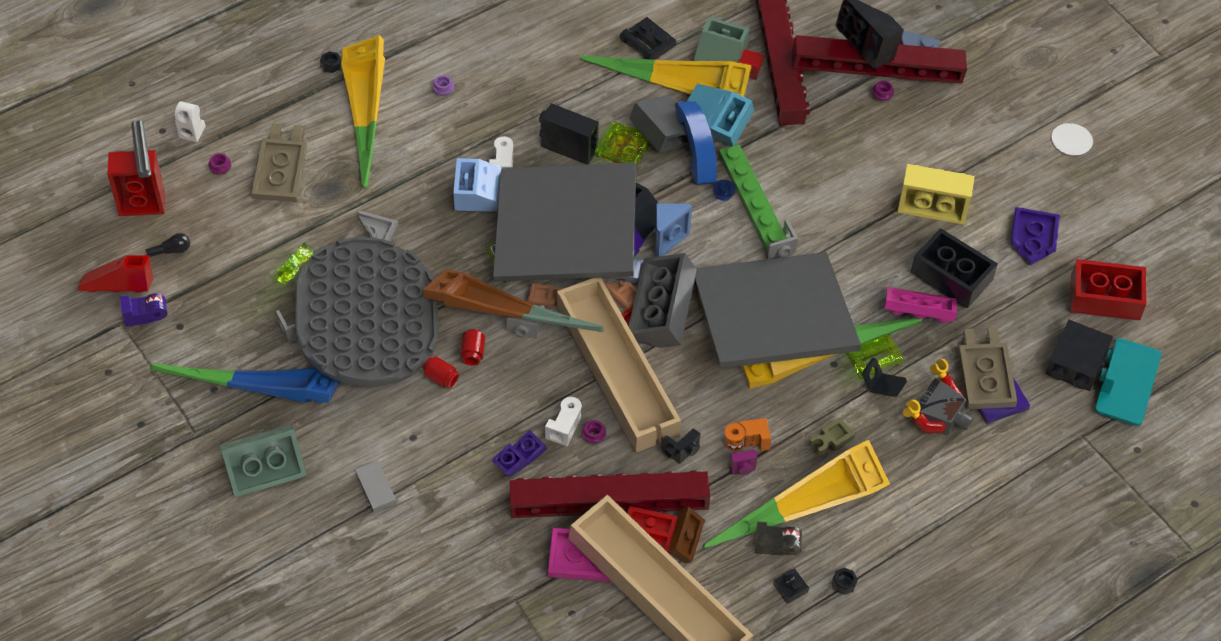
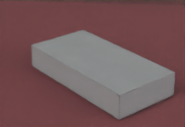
M378 461L355 469L356 476L373 513L397 504L396 498Z

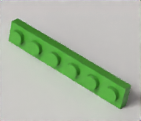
M740 144L720 149L719 157L766 252H768L769 244L787 239Z

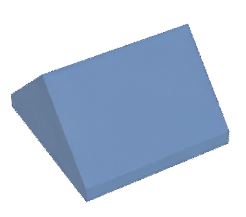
M657 203L655 257L664 256L690 235L692 206L690 204Z

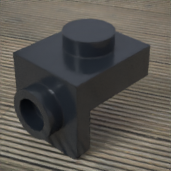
M693 428L677 443L668 435H665L662 439L663 453L667 458L674 459L678 464H681L689 455L693 456L699 450L700 433Z

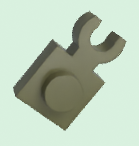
M839 417L821 428V435L813 436L810 439L809 445L812 447L815 444H820L821 447L818 448L817 454L821 456L827 452L829 446L837 450L854 440L855 434Z

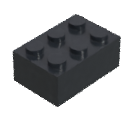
M940 228L914 256L911 273L950 298L956 299L964 307L969 308L993 281L998 263Z

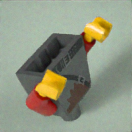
M945 359L936 360L937 364L931 365L930 372L934 375H939V377L934 378L919 402L911 400L906 403L908 407L903 409V415L905 417L912 416L911 423L916 424L924 433L948 435L954 425L968 430L972 424L973 417L963 413L966 399L955 385L949 373H945L948 370L947 361Z

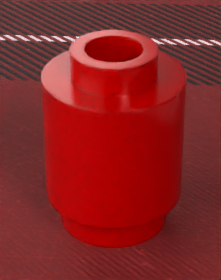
M469 329L462 334L460 357L462 362L469 366L479 365L484 357L486 337L478 329Z
M438 356L428 358L423 365L424 377L442 388L447 387L451 389L460 375L454 366Z

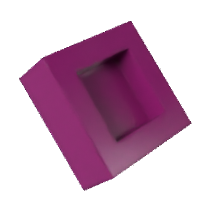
M755 449L731 454L729 468L732 475H744L756 469L757 455Z

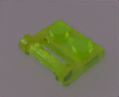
M890 334L861 344V351L846 353L860 379H864L862 372L867 366L863 361L880 354L890 353V356L878 360L881 369L893 364L897 366L904 363V357ZM874 367L871 369L870 373L875 372Z

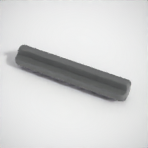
M141 120L133 121L131 129L138 176L140 178L150 177L151 170L144 123Z

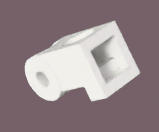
M181 101L177 104L175 123L179 138L198 142L206 126L205 121L200 119L199 106ZM186 129H188L189 131H191L192 134L186 133V132H185Z
M499 137L494 141L495 159H490L489 163L502 168H513V141L509 137Z
M575 397L563 399L556 421L549 419L545 426V439L568 446L581 420L582 405L579 399Z

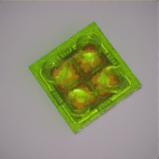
M613 121L596 148L595 156L612 163L636 162L637 168L651 143L639 130Z

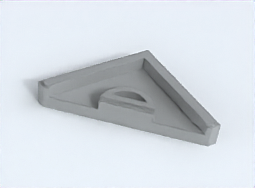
M361 210L358 211V217L370 238L391 242L398 227V221Z

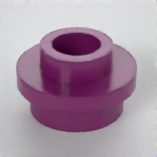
M879 81L874 85L872 94L878 100L887 101L893 97L894 89L890 82Z
M217 153L210 158L208 166L212 173L224 174L230 170L231 161L225 154Z
M591 420L584 425L582 436L588 443L597 444L605 439L606 428L600 421Z

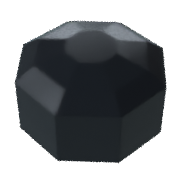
M329 51L322 54L320 65L325 72L334 73L340 70L342 59L338 53Z
M842 568L836 570L832 579V585L836 592L846 595L854 592L858 578L853 570Z

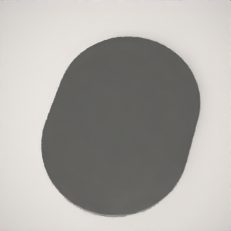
M346 238L316 250L311 254L309 260L301 266L296 279L295 336L302 354L310 364L323 374L351 385L383 386L412 376L423 367L428 358H431L437 343V302L423 297V289L434 280L431 271L410 250H404L395 246L393 242L378 238Z

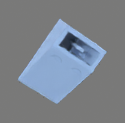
M457 158L454 183V210L498 212L502 167L480 159Z

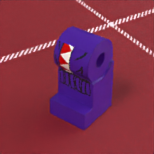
M153 293L146 297L130 299L129 295L120 296L121 310L126 327L159 321L166 318L168 314L166 298L162 294Z

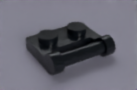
M648 17L630 29H624L620 34L622 41L631 44L645 55V59L649 60L658 59L676 46V39Z

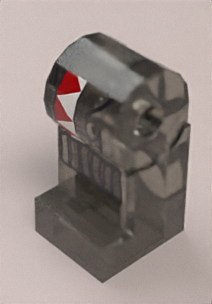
M757 521L755 554L784 556L796 555L802 551V531L799 528L767 526V522Z

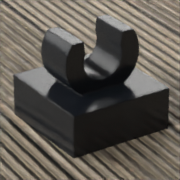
M795 568L774 579L773 582L774 587L787 604L809 591L808 585Z

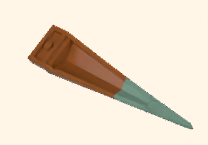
M445 269L423 289L424 298L433 299L436 302L444 301L445 306L603 332L602 325L566 316L534 305L503 292L465 272Z

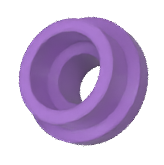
M440 75L435 78L432 84L433 91L438 95H448L454 90V82L449 76Z

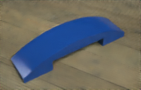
M696 101L676 102L675 108L679 124H685L694 159L690 166L695 185L715 184L717 182L716 154L706 117Z

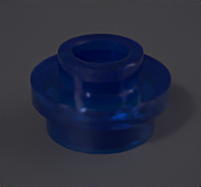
M719 180L713 186V193L717 199L727 201L735 194V185L729 180Z

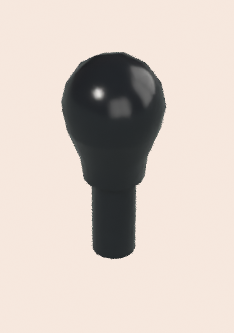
M176 233L162 242V244L145 249L150 257L162 253H184L189 249L191 243L187 235Z

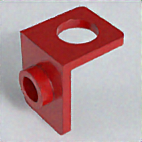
M747 49L744 50L742 58L738 60V63L751 65L749 78L757 80L764 60V54Z

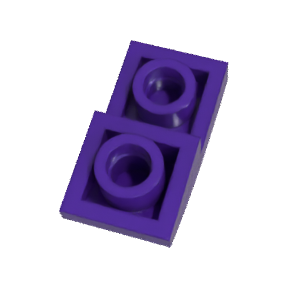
M529 430L513 446L509 443L492 461L510 477L537 459L547 450V447Z

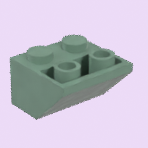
M709 17L702 30L694 61H733L738 63V60H741L743 52L748 46L750 28Z

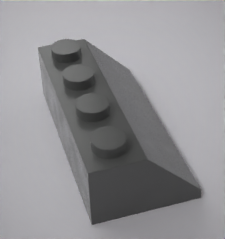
M685 253L644 259L629 323V328L636 340L659 348L681 345L697 270Z

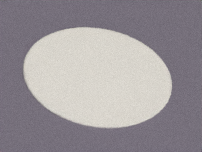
M1062 124L1057 126L1052 132L1051 138L1054 146L1065 154L1081 155L1088 152L1093 145V138L1090 132L1077 124Z

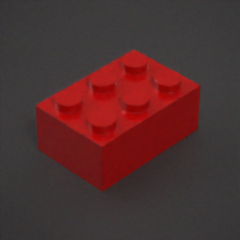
M148 150L151 175L144 178L138 176L135 151L108 152L107 175L119 217L165 214L166 193L155 150Z
M1076 259L1071 273L1070 312L1141 320L1147 305L1146 267Z

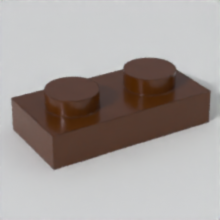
M690 507L681 509L669 551L685 564L693 561L705 519Z

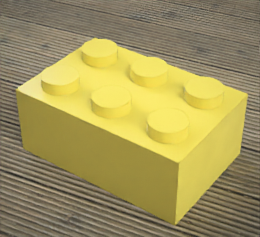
M907 164L898 213L964 225L972 197L975 176Z

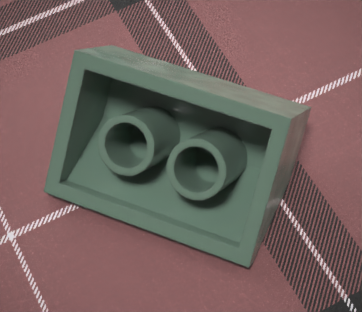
M291 424L219 445L234 497L307 476L296 434Z

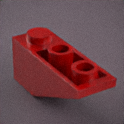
M126 255L85 273L78 289L79 291L148 292L153 281L150 255Z

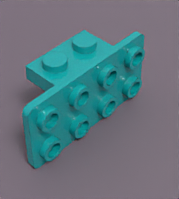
M1117 338L1113 350L1109 349L1105 358V363H1108V367H1103L1099 381L1103 382L1096 403L1095 412L1134 426H1141L1162 352L1123 338Z

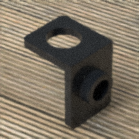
M873 357L862 372L865 383L872 393L897 397L907 383L905 377L884 374L877 359ZM874 367L875 374L873 379L871 380L870 371Z

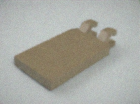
M281 124L271 125L269 139L262 138L251 192L252 199L297 202L308 147L307 142L303 141V126L294 125L291 140H281L283 134Z
M997 327L987 328V344H976L974 328L964 329L963 345H959V356L968 409L1016 407L1017 397L1007 343L999 342Z

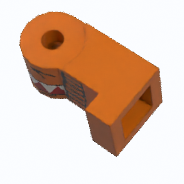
M767 418L739 421L727 425L724 430L725 447L731 451H738L743 447L759 445L760 451L770 450L771 435Z

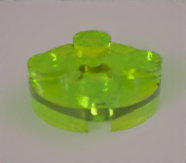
M305 242L298 247L299 250L288 258L274 276L280 283L286 284L300 270L297 266L301 267L314 254L311 247Z

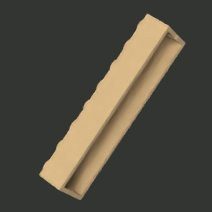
M592 278L557 291V308L560 314L603 326V332L568 327L634 451L637 453L656 445L657 440L661 444L665 435L672 439L679 437L681 419L601 278Z
M608 495L571 525L568 539L672 641L752 640L753 634Z

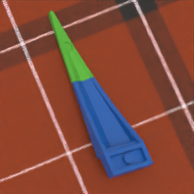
M151 364V370L304 403L312 400L318 403H329L341 383L323 374L315 367L290 370L233 371Z

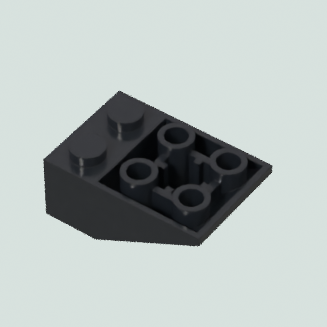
M843 0L835 24L837 30L844 35L873 68H877L895 59L904 29L891 15L859 0Z

